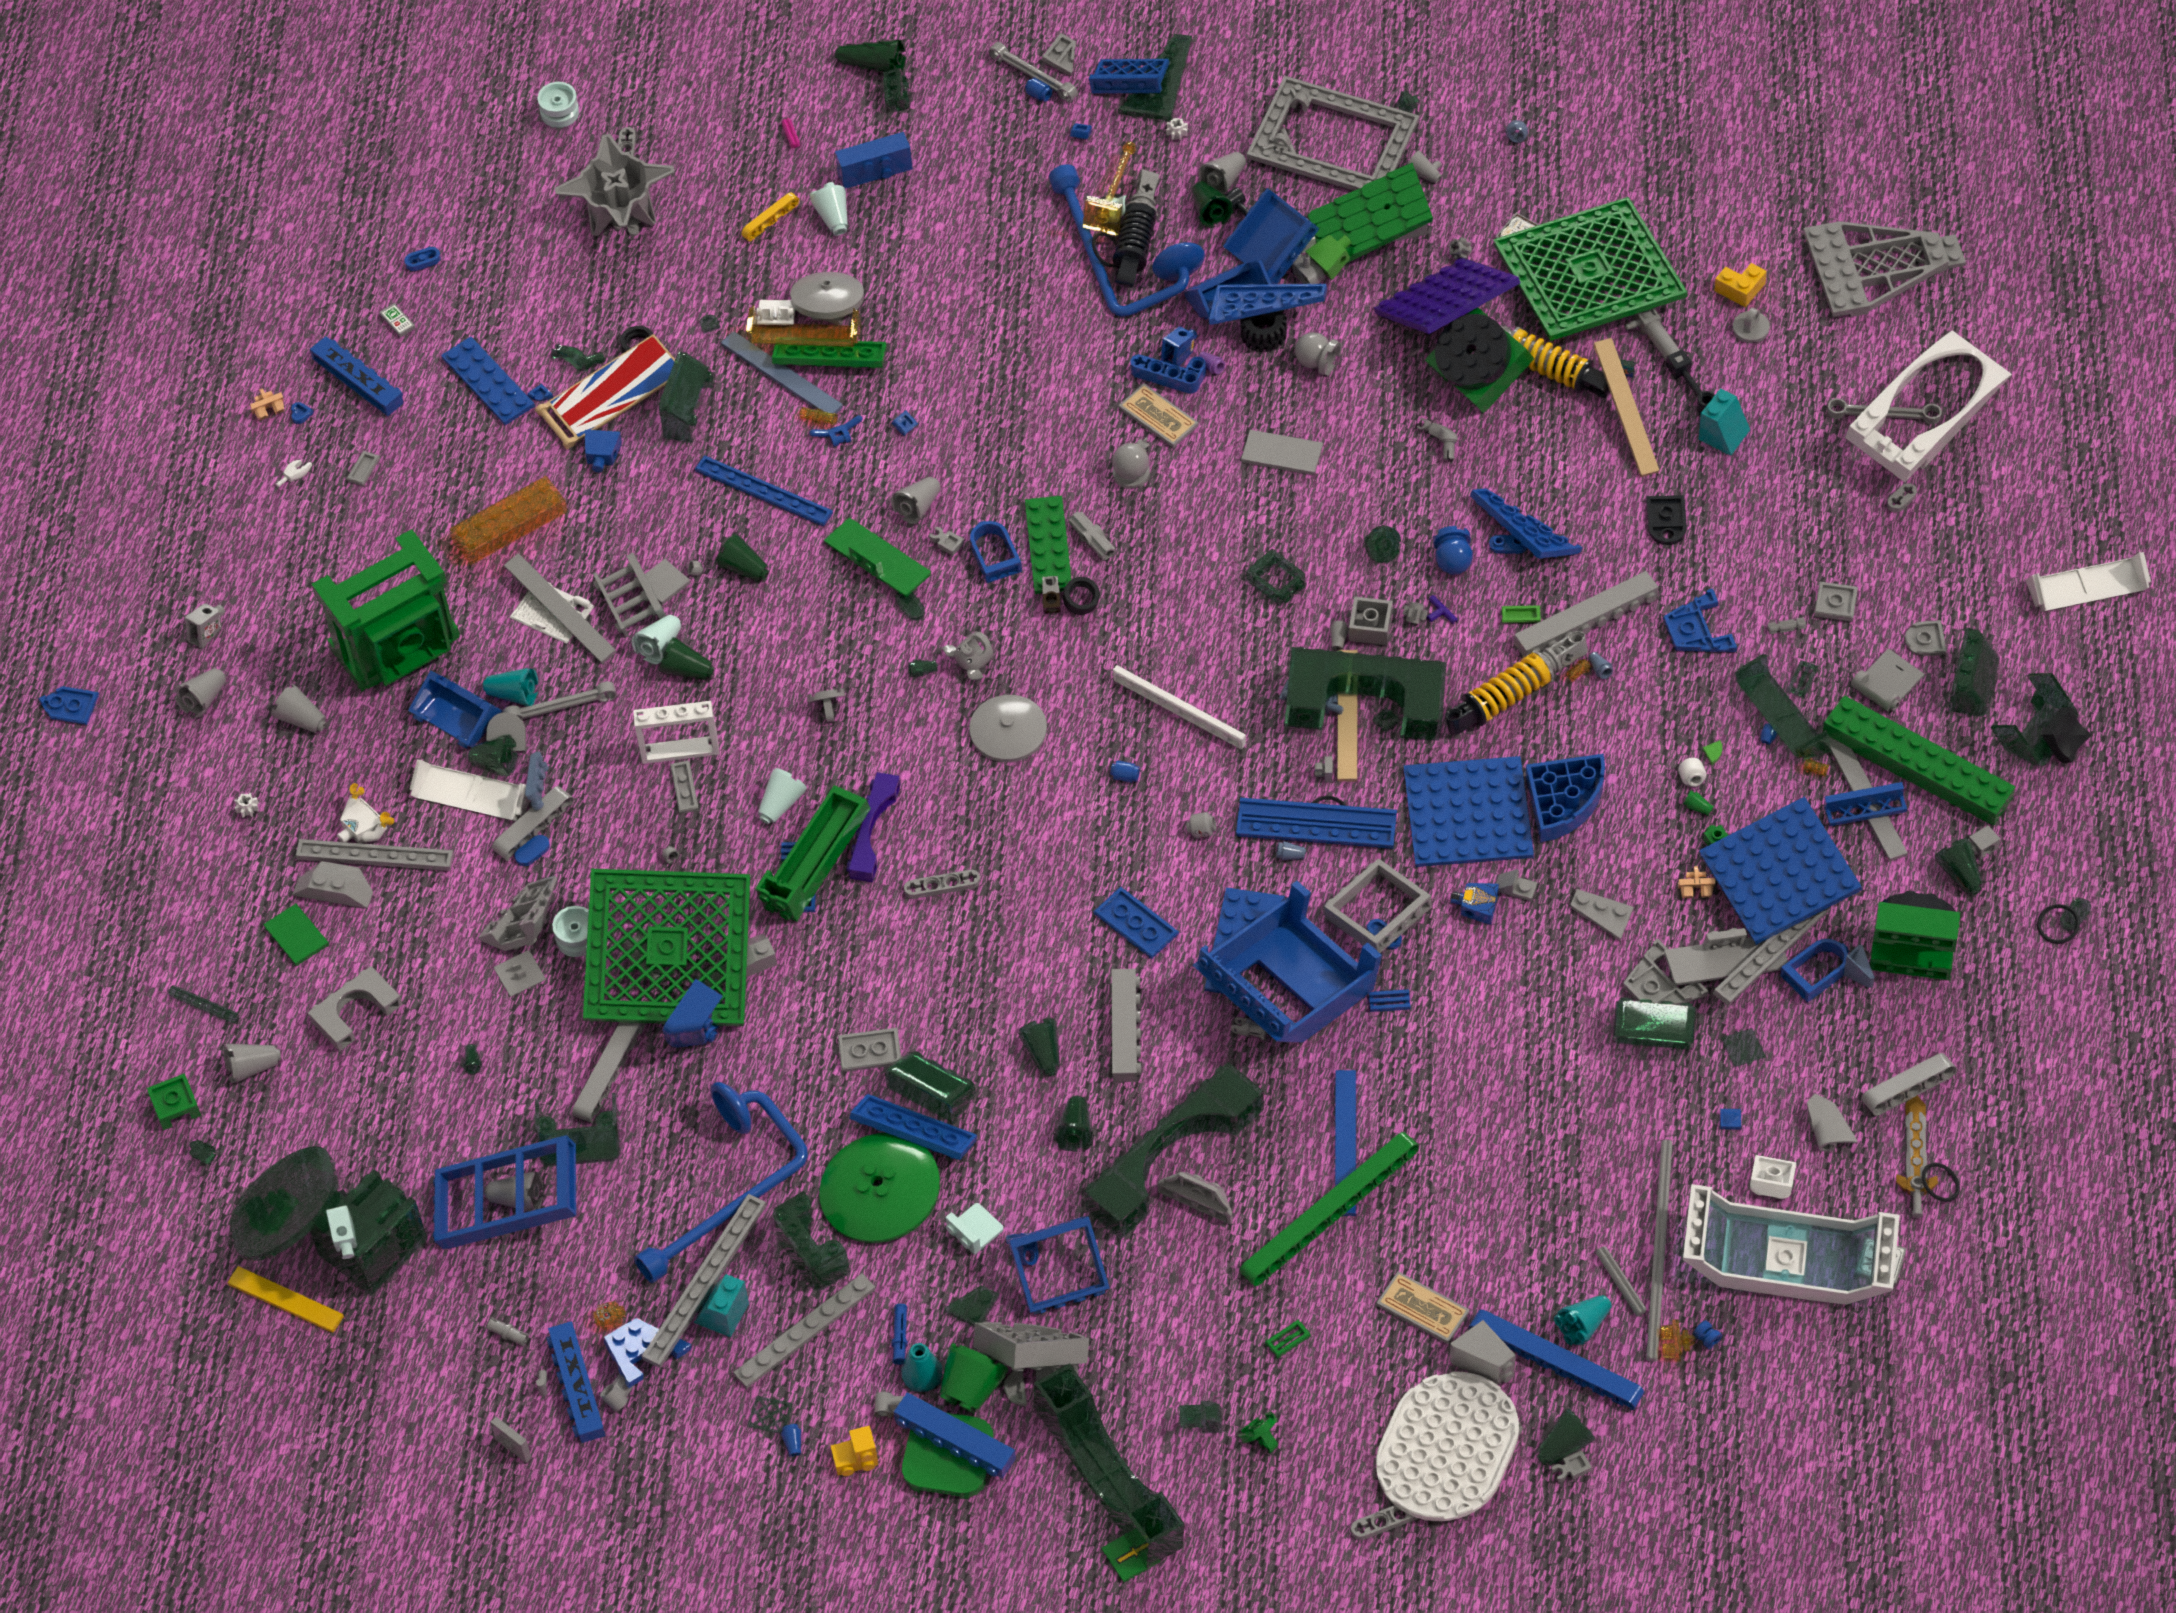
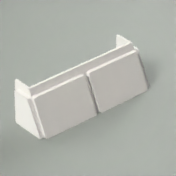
M2139 552L2128 559L2041 577L2037 573L2025 580L2035 607H2040L2041 612L2144 591L2149 588V583L2151 582L2144 552Z
M418 759L410 785V790H412L411 796L513 821H517L520 816L522 817L525 814L530 800L525 795V784L520 783V785L448 769L431 765Z

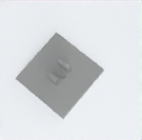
M529 950L493 967L510 997L546 980Z

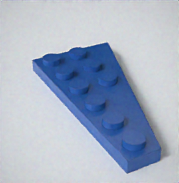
M1327 284L1217 285L1209 324L1213 325L1323 302L1326 298Z
M1487 488L1472 490L1470 497L1476 501V504L1484 508L1513 537H1516L1524 547L1528 548L1535 557L1543 559L1574 555L1582 551L1583 547L1576 544L1573 546L1568 543L1569 539L1567 537L1552 533L1553 529L1531 515L1526 517L1519 513L1520 509L1518 507L1506 505L1504 503L1505 499Z
M1226 887L1213 950L1282 902L1285 896ZM1206 979L1205 991L1222 993Z

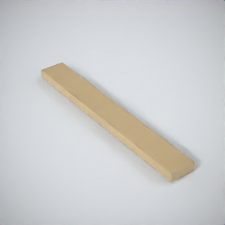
M1609 338L1594 342V349L1641 477L1659 473L1655 456L1613 340Z
M1338 650V705L1344 707L1342 715L1338 714V781L1357 782L1358 650Z

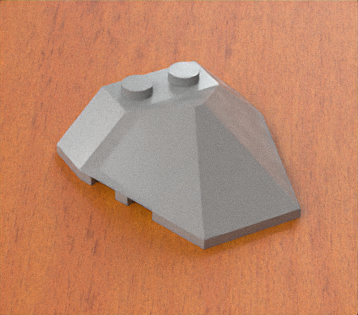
M554 875L528 883L512 899L514 904L508 910L503 908L500 912L502 916L497 921H491L478 937L479 940L503 951L517 950L522 946L534 944L544 926L557 877Z

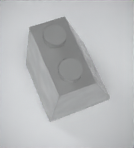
M1484 1320L1450 1343V1362L1453 1365L1470 1373L1485 1377L1497 1385L1503 1381L1507 1383L1514 1377L1516 1355Z

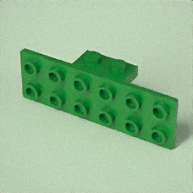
M848 518L824 540L825 544L905 597L909 596L931 575L929 569L851 518Z

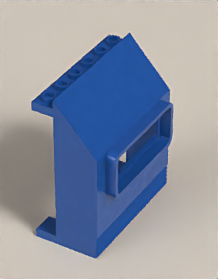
M1298 881L1291 884L1289 897L1213 951L1208 953L1209 947L1203 946L1199 951L1198 961L1192 965L1277 1042L1303 1043L1358 1003L1359 1000L1367 996L1369 992L1374 990L1382 957L1374 947L1366 943L1362 946L1359 962L1357 963L1307 919L1306 913L1311 892ZM1254 964H1259L1312 1011L1294 1023L1240 974Z

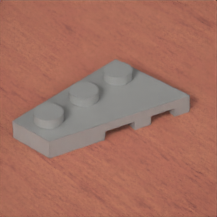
M1579 889L1576 890L1570 905L1571 909L1597 924L1602 930L1607 931L1620 942L1634 910L1633 906Z

